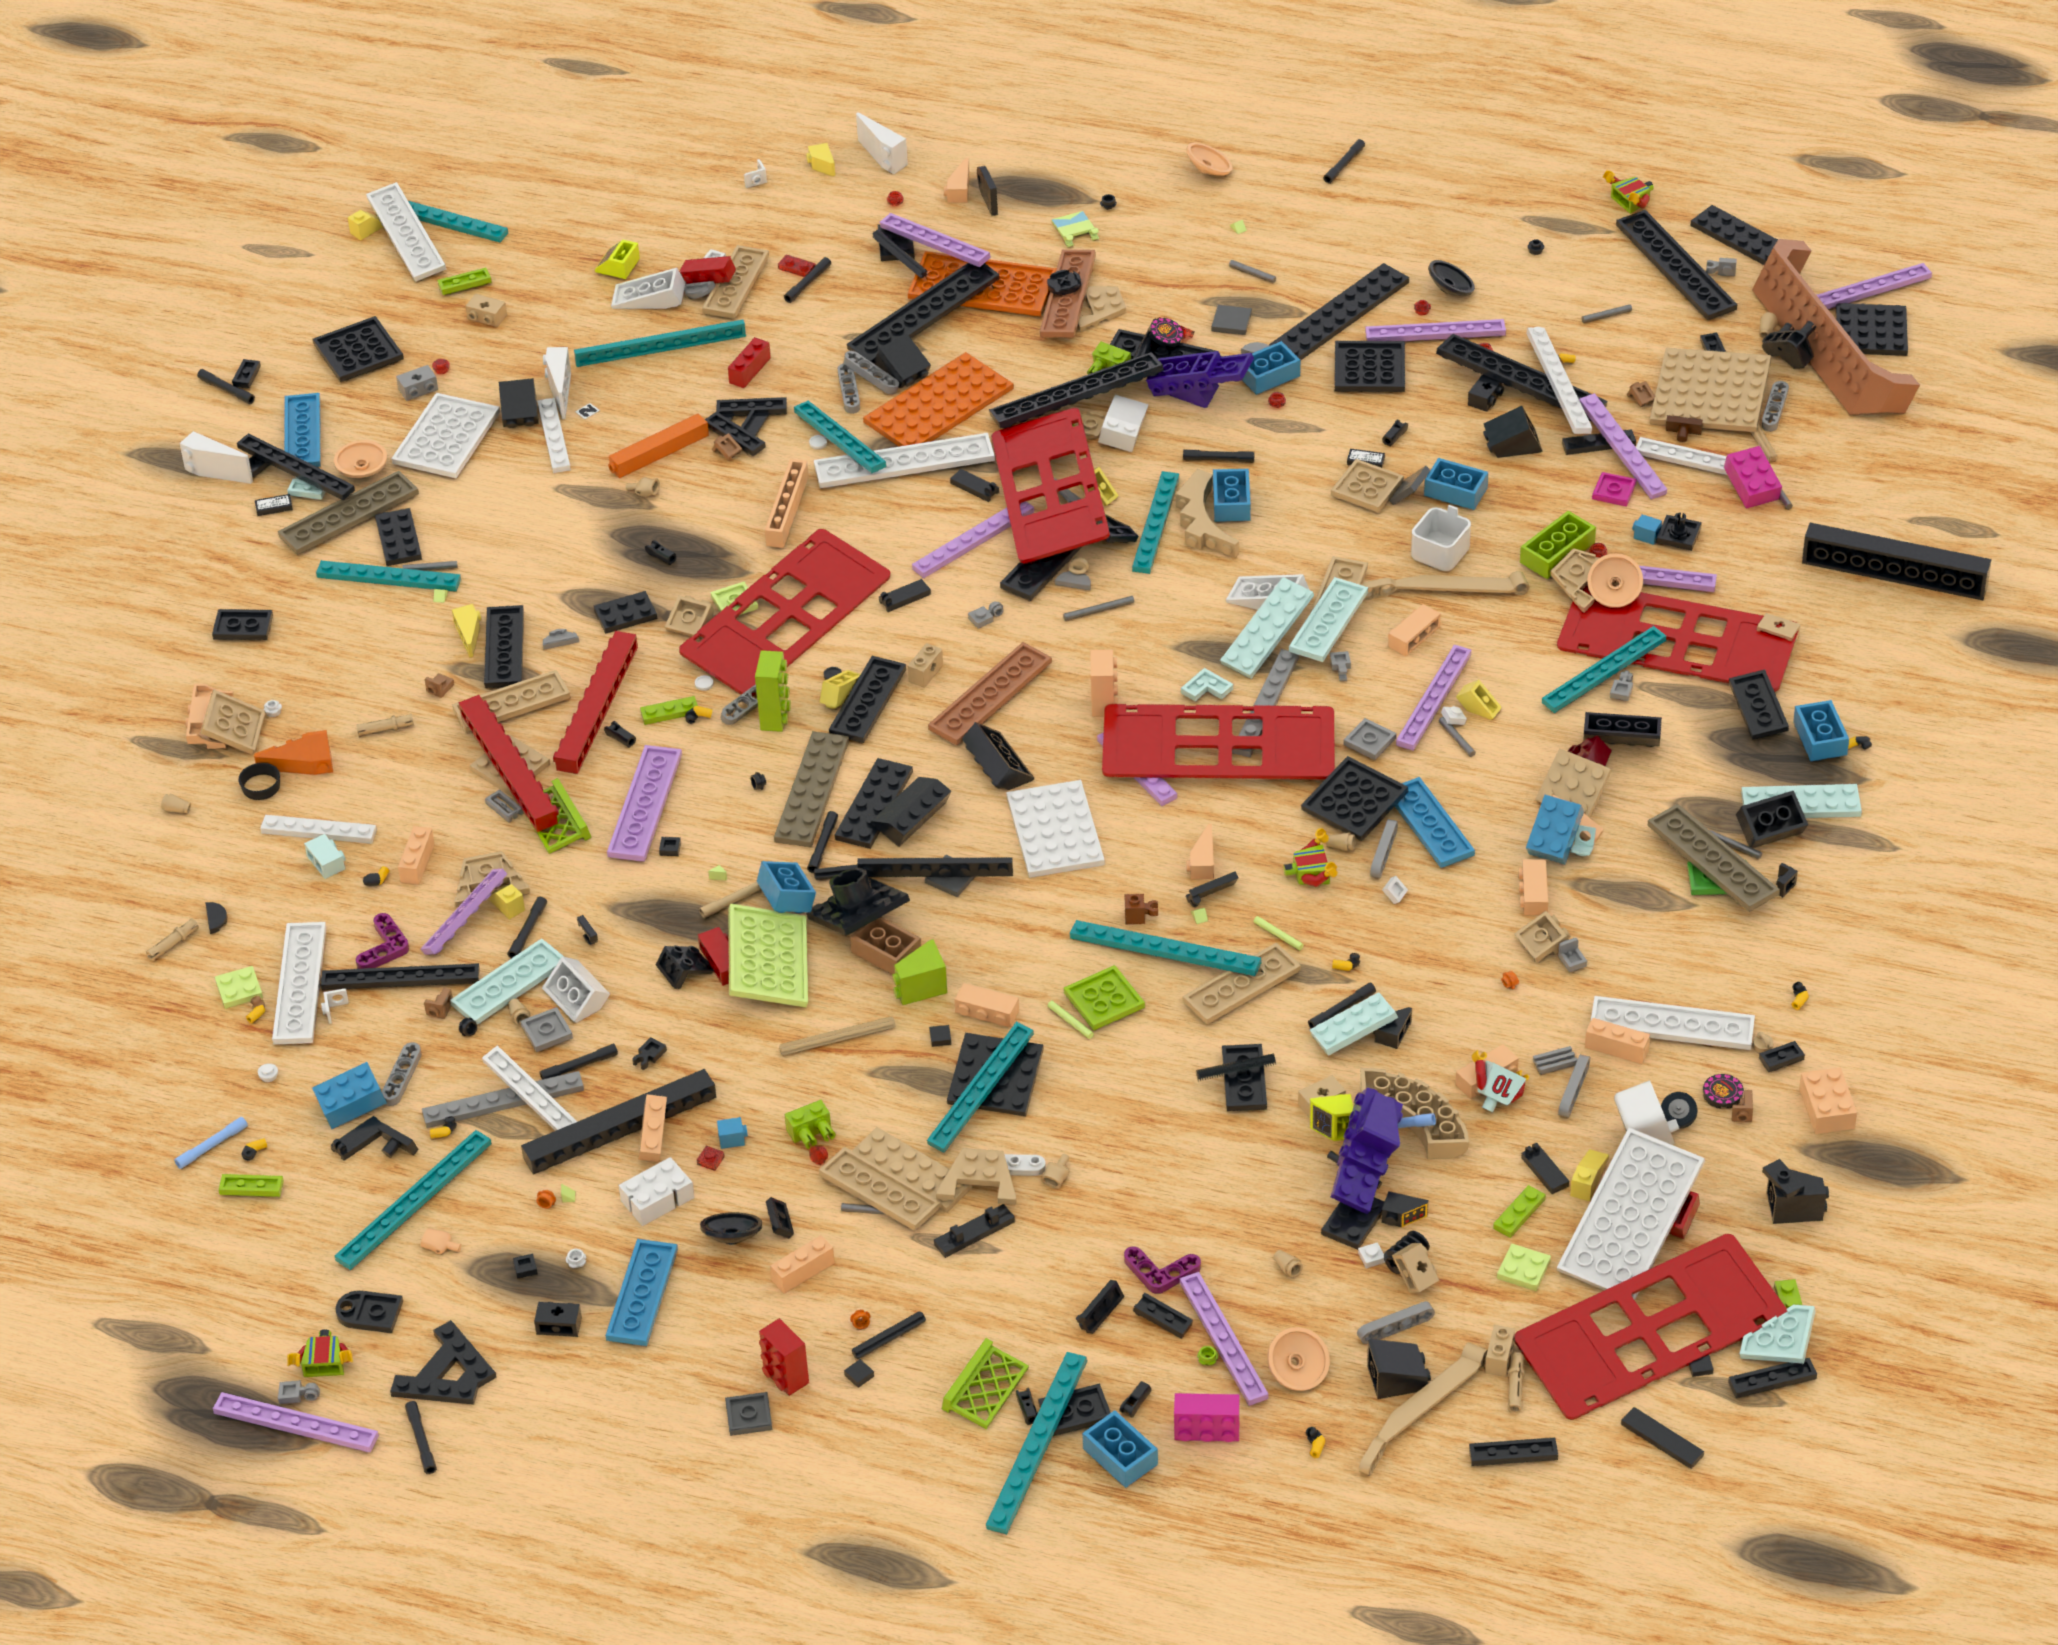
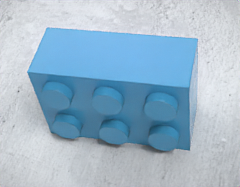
M1282 341L1252 353L1254 360L1242 381L1257 395L1300 377L1301 360Z
M1438 458L1425 478L1424 496L1475 510L1488 489V472Z
M1213 469L1214 522L1251 521L1249 469Z
M1832 700L1795 706L1793 723L1810 761L1847 755L1849 737Z
M1545 794L1526 845L1528 853L1566 865L1584 814L1582 805Z
M762 861L757 883L774 911L779 913L811 912L816 891L797 862Z
M368 1062L312 1087L331 1129L387 1103Z
M1115 1410L1082 1433L1083 1449L1125 1488L1158 1465V1449Z

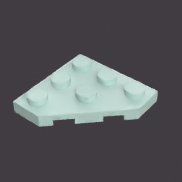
M1792 1305L1786 1309V1313L1778 1318L1775 1316L1762 1324V1328L1753 1334L1752 1332L1746 1334L1741 1345V1359L1804 1364L1816 1312L1815 1307Z

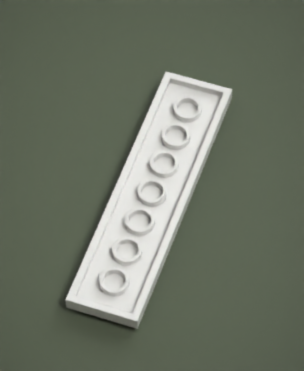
M397 182L366 194L370 205L415 282L446 270L445 263Z
M326 922L287 923L272 1037L273 1045L313 1043Z
M1594 996L1591 1020L1596 1018L1648 1033L1650 1038L1751 1050L1755 1015Z

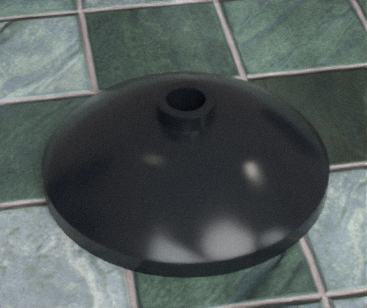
M1434 260L1429 264V274L1441 291L1458 296H1467L1473 293L1475 285L1472 279L1460 268L1442 260Z
M740 1212L715 1214L704 1218L700 1222V1230L706 1236L728 1245H735L738 1242L745 1241L762 1229V1220L759 1217Z

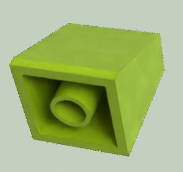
M934 939L929 940L894 965L895 974H892L896 987L893 990L896 999H900L902 1006L948 993L946 966Z

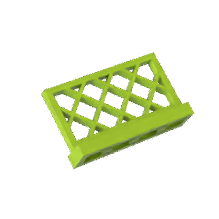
M558 778L552 780L553 786L543 790V792L548 793V795L553 793L551 804L561 807L557 816L558 823L561 818L568 820L565 825L557 824L550 827L549 833L536 831L549 854L582 837L585 841L592 838L586 823ZM556 828L563 829L561 835L553 834ZM568 830L576 832L571 836H565ZM551 839L558 840L557 843L551 846L548 845Z
M985 1338L946 1393L941 1408L947 1413L952 1410L985 1429L991 1424L1029 1368V1365L992 1346L993 1341ZM994 1354L1001 1358L1002 1363L992 1364L990 1358ZM1016 1366L1021 1371L1016 1374H1010L1008 1367ZM1004 1368L1006 1375L996 1377L993 1369ZM990 1370L992 1378L981 1379L980 1372ZM1008 1380L1009 1388L999 1389L998 1382ZM994 1383L996 1390L985 1392L983 1384ZM979 1385L981 1393L971 1394L969 1388ZM998 1395L999 1402L989 1404L987 1397ZM983 1398L985 1405L975 1407L973 1399ZM969 1400L971 1408L963 1409L958 1404L961 1401ZM987 1410L989 1417L985 1421L979 1418L976 1412Z

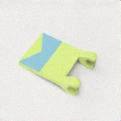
M1083 211L1052 219L1053 225L1063 237L1067 247L1074 246L1072 240L1077 235L1089 233L1092 240L1099 239L1097 235L1099 230L1093 226Z

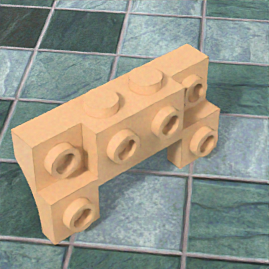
M194 684L191 704L188 705L189 718H186L187 744H207V749L226 748L227 744L205 736L200 732L212 691L217 690L234 697L233 691L218 690L207 684Z

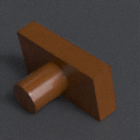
M1667 415L1666 431L1678 432L1677 440L1679 442H1686L1688 434H1702L1703 419Z

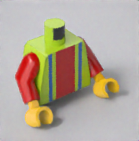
M1606 170L1603 178L1606 179L1607 183L1612 184L1611 198L1631 214L1637 209H1643L1650 201V191L1654 189L1651 181L1643 183L1637 177L1620 180L1610 170Z
M1323 828L1316 830V839H1312L1304 848L1293 853V863L1283 865L1284 875L1296 874L1298 884L1317 887L1330 884V876L1336 877L1338 874L1336 870L1337 865L1334 862L1328 863L1324 847L1320 845V842L1326 843L1329 840V836Z
M327 1329L320 1330L319 1337L308 1338L306 1345L298 1353L287 1355V1366L296 1365V1367H300L301 1364L304 1377L344 1375L343 1363L353 1362L352 1351L344 1343H339L337 1336H331V1331Z

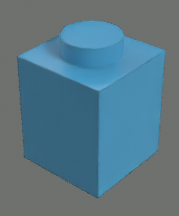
M1642 514L1638 521L1635 520L1632 527L1634 539L1654 545L1662 527V520Z
M741 1117L717 1121L721 1149L745 1146L744 1137H748L746 1125H742Z

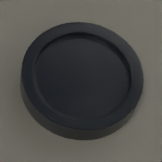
M838 667L827 668L824 671V679L827 680L841 673V669Z

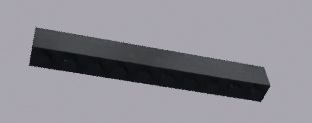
M702 1069L521 1145L523 1159L534 1175L641 1130L646 1095L667 1097L664 1118L667 1119L717 1098L715 1084L706 1070Z

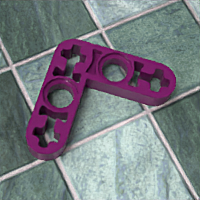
M379 913L373 919L374 927L385 943L357 955L356 965L358 969L377 968L408 953L409 944L407 938L387 913ZM390 932L396 933V935L392 937L387 936V934ZM380 952L387 953L385 956H378Z
M1131 1246L1124 1251L1125 1264L1147 1289L1154 1294H1161L1180 1283V1278L1200 1272L1201 1259L1195 1254L1185 1255L1159 1270L1139 1247ZM1147 1267L1150 1268L1151 1271L1148 1273H1143L1140 1271V1269ZM1172 1271H1177L1180 1273V1275L1173 1277L1170 1276L1169 1273Z

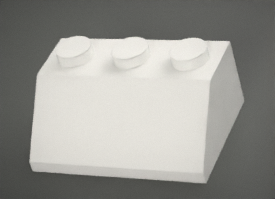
M563 956L542 987L575 1023L599 1011L610 995L578 960Z

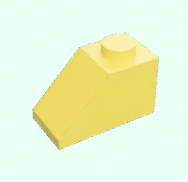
M828 143L808 146L806 160L807 163L811 164L812 169L835 176V163Z
M359 210L348 217L350 234L359 240L383 228L376 215L363 210Z
M1097 467L1094 468L1098 488L1104 506H1107L1118 497V494L1101 468ZM1079 485L1084 492L1083 485ZM1094 487L1089 488L1088 492L1094 490Z
M1480 680L1464 685L1456 696L1467 711L1490 720L1494 719L1502 708Z
M512 884L492 892L488 898L509 920L525 911L523 894Z

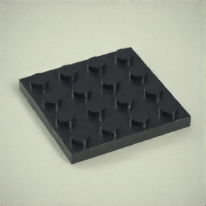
M1836 304V320L1863 354L1907 356L1906 306Z
M376 316L312 339L314 346L340 382L404 359L403 353Z
M1335 341V391L1405 392V341Z
M1347 756L1301 804V809L1345 833L1350 832L1352 835H1355L1356 839L1363 841L1409 790L1408 786Z
M965 1032L948 1093L947 1104L954 1105L1004 1038ZM1028 1042L978 1109L1026 1117L1044 1050L1043 1044Z

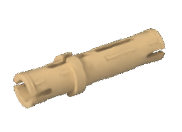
M412 714L399 717L394 715L389 719L356 724L358 736L391 729L395 731L398 730L397 728L413 726L414 723Z
M191 918L181 927H176L170 935L146 951L148 958L151 961H155V959L178 942L185 941L189 934L199 928V925H196L198 923Z
M1515 1352L1510 1355V1369L1508 1370V1377L1510 1378L1508 1411L1512 1413H1518L1522 1410V1379L1525 1377V1371L1523 1370L1524 1355Z

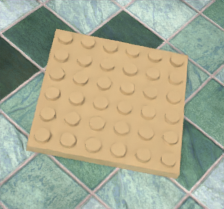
M1666 348L1650 416V424L1666 425L1667 415L1703 419L1702 428L1756 432L1771 363V355Z

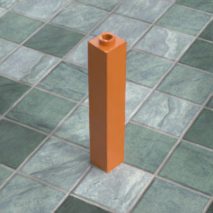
M697 413L609 455V470L619 478H622L709 436L708 422Z

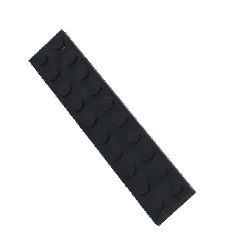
M1646 210L1616 220V226L1707 320L1737 310L1738 304Z
M967 263L847 343V349L859 353L873 363L880 347L906 333L910 338H913L1000 279L999 274L985 263L980 267Z
M1383 263L1274 340L1269 346L1282 341L1302 360L1407 285L1409 277Z
M1452 334L1437 348L1436 354L1444 359L1454 361L1460 366L1470 368L1476 373L1486 375L1502 382L1506 386H1511L1522 393H1527L1538 400H1543L1554 407L1562 409L1545 373L1455 334ZM1573 386L1578 399L1591 395V393ZM1598 397L1606 407L1608 401Z
M1151 352L989 409V413L1000 429L1008 428L1012 424L1025 422L1029 418L1042 416L1046 412L1059 410L1066 405H1074L1083 399H1091L1094 395L1107 393L1111 389L1124 387L1128 383L1139 382L1145 377L1156 376L1159 372L1164 371L1163 365Z

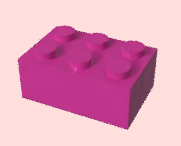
M1760 446L1727 454L1724 469L1746 509L1779 500L1782 485Z
M1175 1393L1174 1440L1205 1442L1239 1441L1240 1394Z

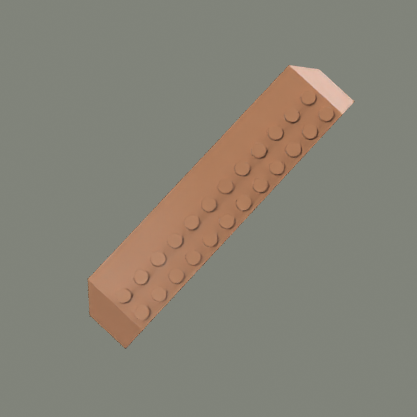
M1779 239L1768 256L1752 291L1766 309L1776 315L1781 328L1785 323H1790L1794 330H1800L1807 321L1813 322V326L1816 325V329L1808 336L1814 355L1809 363L1850 415L1884 412L1905 414L1920 384L1912 374L1891 373L1873 364L1866 358L1800 275L1812 250L1804 241Z

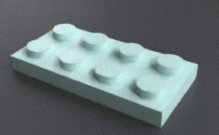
M1378 992L1327 1021L1318 1024L1310 1029V1032L1329 1056L1394 1021L1398 1016Z

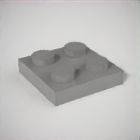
M1364 718L1344 739V745L1376 760L1396 739V733Z
M557 1007L520 1021L522 1029L536 1052L573 1039V1034Z

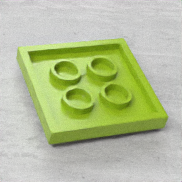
M1115 965L1064 987V994L1093 1031L1145 1008L1143 999Z

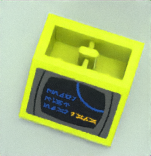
M627 240L618 242L607 251L595 268V272L626 279L640 259L638 243Z
M1351 1094L1310 1098V1128L1333 1141L1344 1140V1134L1349 1125V1116L1354 1108Z

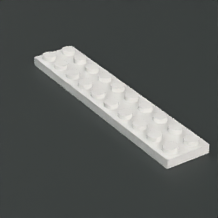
M988 433L875 450L874 452L886 461L887 467L874 473H870L849 455L814 460V468L819 487L828 488L995 461V456Z

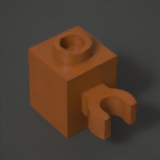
M1124 894L1125 925L1145 924V914L1158 916V901L1152 900L1144 903V894Z

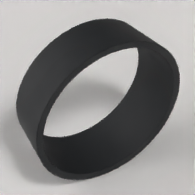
M255 763L242 770L238 781L246 797L253 800H264L278 792L280 788V772L272 764ZM257 775H269L277 780L274 785L265 790L253 791L244 787L250 778Z

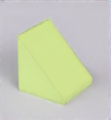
M1243 220L1230 225L1237 234L1247 231Z
M434 589L433 602L444 603L448 590Z
M720 865L708 871L709 879L727 880V873Z
M1205 908L1191 911L1196 924L1208 921Z
M561 1184L562 1203L575 1202L576 1192Z

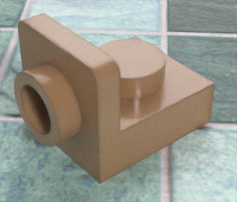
M1646 381L1632 384L1627 393L1628 397L1633 396L1639 407L1654 402L1656 397Z
M728 433L723 437L719 436L715 439L712 451L716 452L719 450L729 460L740 453L742 448Z
M440 673L433 679L425 678L426 692L440 698L454 685V679Z
M443 988L435 1001L425 1000L426 1015L445 1019L451 1008L450 1000L453 998L451 989Z
M1744 1090V1098H1740V1105L1732 1106L1733 1122H1752V1090Z

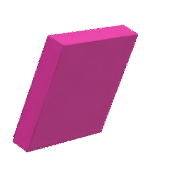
M1602 472L1593 491L1592 499L1627 507L1637 479Z

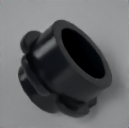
M1106 194L1102 196V201L1100 202L1102 207L1104 206L1105 209L1109 210L1116 206L1117 202L1113 195Z
M1534 239L1528 244L1529 252L1533 255L1541 254L1545 247L1543 242L1538 239Z
M755 772L754 775H751L750 780L755 790H763L764 785H766L764 774Z
M464 1018L459 1024V1032L463 1036H472L477 1031V1023L472 1018Z

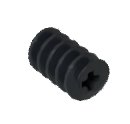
M1409 1231L1407 1235L1403 1236L1401 1240L1385 1251V1264L1393 1273L1400 1274L1392 1257L1393 1254L1412 1243H1421L1427 1251L1429 1250V1242L1422 1234L1417 1231Z

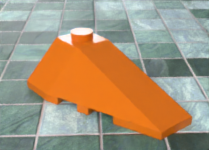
M327 730L308 732L303 734L300 739L295 741L290 739L282 746H273L254 754L255 763L272 764L279 772L310 775L333 772Z

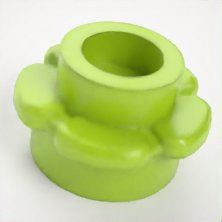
M1204 1346L1199 1350L1197 1358H1199L1198 1361L1202 1365H1213L1218 1359V1353L1213 1347Z

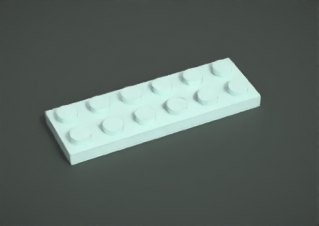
M1283 577L1220 659L1221 664L1252 679L1314 597L1313 591Z
M1334 577L1289 645V652L1323 662L1368 594V587Z
M1857 784L1741 788L1743 805L1794 790L1805 818L1861 817L1862 813Z
M541 938L450 1000L451 1006L464 1017L472 1018L478 1025L509 1004L510 1000L518 998L549 977L563 955Z

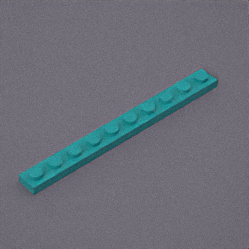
M744 319L575 349L576 367L743 338L746 337Z
M1079 920L1075 921L1070 931V939L1256 976L1262 964L1261 957Z
M477 1130L471 1133L334 1255L335 1261L352 1270L492 1144L491 1139Z
M1066 1352L986 1522L987 1530L1003 1534L1008 1533L1088 1362L1086 1356Z

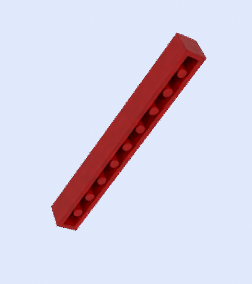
M615 631L613 637L609 639L608 647L603 651L602 660L597 663L596 672L591 676L590 685L588 688H585L584 697L578 703L577 712L573 713L572 722L566 728L564 739L560 740L559 749L554 753L553 762L556 764V771L573 774L579 773L638 649L636 634Z
M478 694L458 702L461 717L535 830L539 832L557 825L559 812L556 805L551 804L548 793L543 792L540 781H536L532 769H528L527 762L524 758L520 757L518 748L516 746L513 747L510 736L505 734L503 725L501 723L498 724L495 713L490 712L487 701H483Z

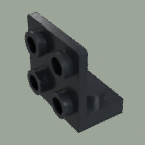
M664 946L655 964L674 989H681L688 973L712 974L714 971L709 962L699 952V949L694 946Z

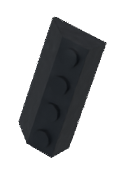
M1585 712L1583 741L1587 738L1591 739L1598 736L1604 743L1660 746L1662 717Z
M975 722L962 738L966 744V749L973 753L975 756L974 760L984 768L983 772L992 779L991 782L995 787L1011 790L1035 779L1001 732Z
M918 777L870 823L900 847L947 803L951 790L938 779Z

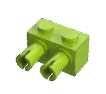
M1101 341L1092 353L1094 363L1088 369L1087 374L1131 360V353Z
M822 1100L784 1114L786 1130L793 1142L803 1141L807 1149H811L809 1142L812 1148L817 1145L814 1135L821 1133L826 1142L829 1141L827 1135L831 1140L836 1136V1133L831 1128L830 1112Z

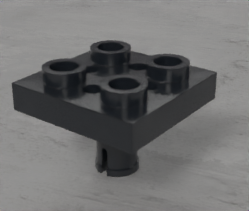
M1680 512L1676 513L1675 516L1666 515L1656 543L1692 551L1701 530L1702 522L1686 519V514L1684 513L1681 518Z

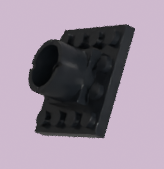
M853 868L832 877L829 885L833 896L829 897L822 904L814 905L811 912H806L809 920L847 936L909 902L910 898L907 893L868 877L865 869Z

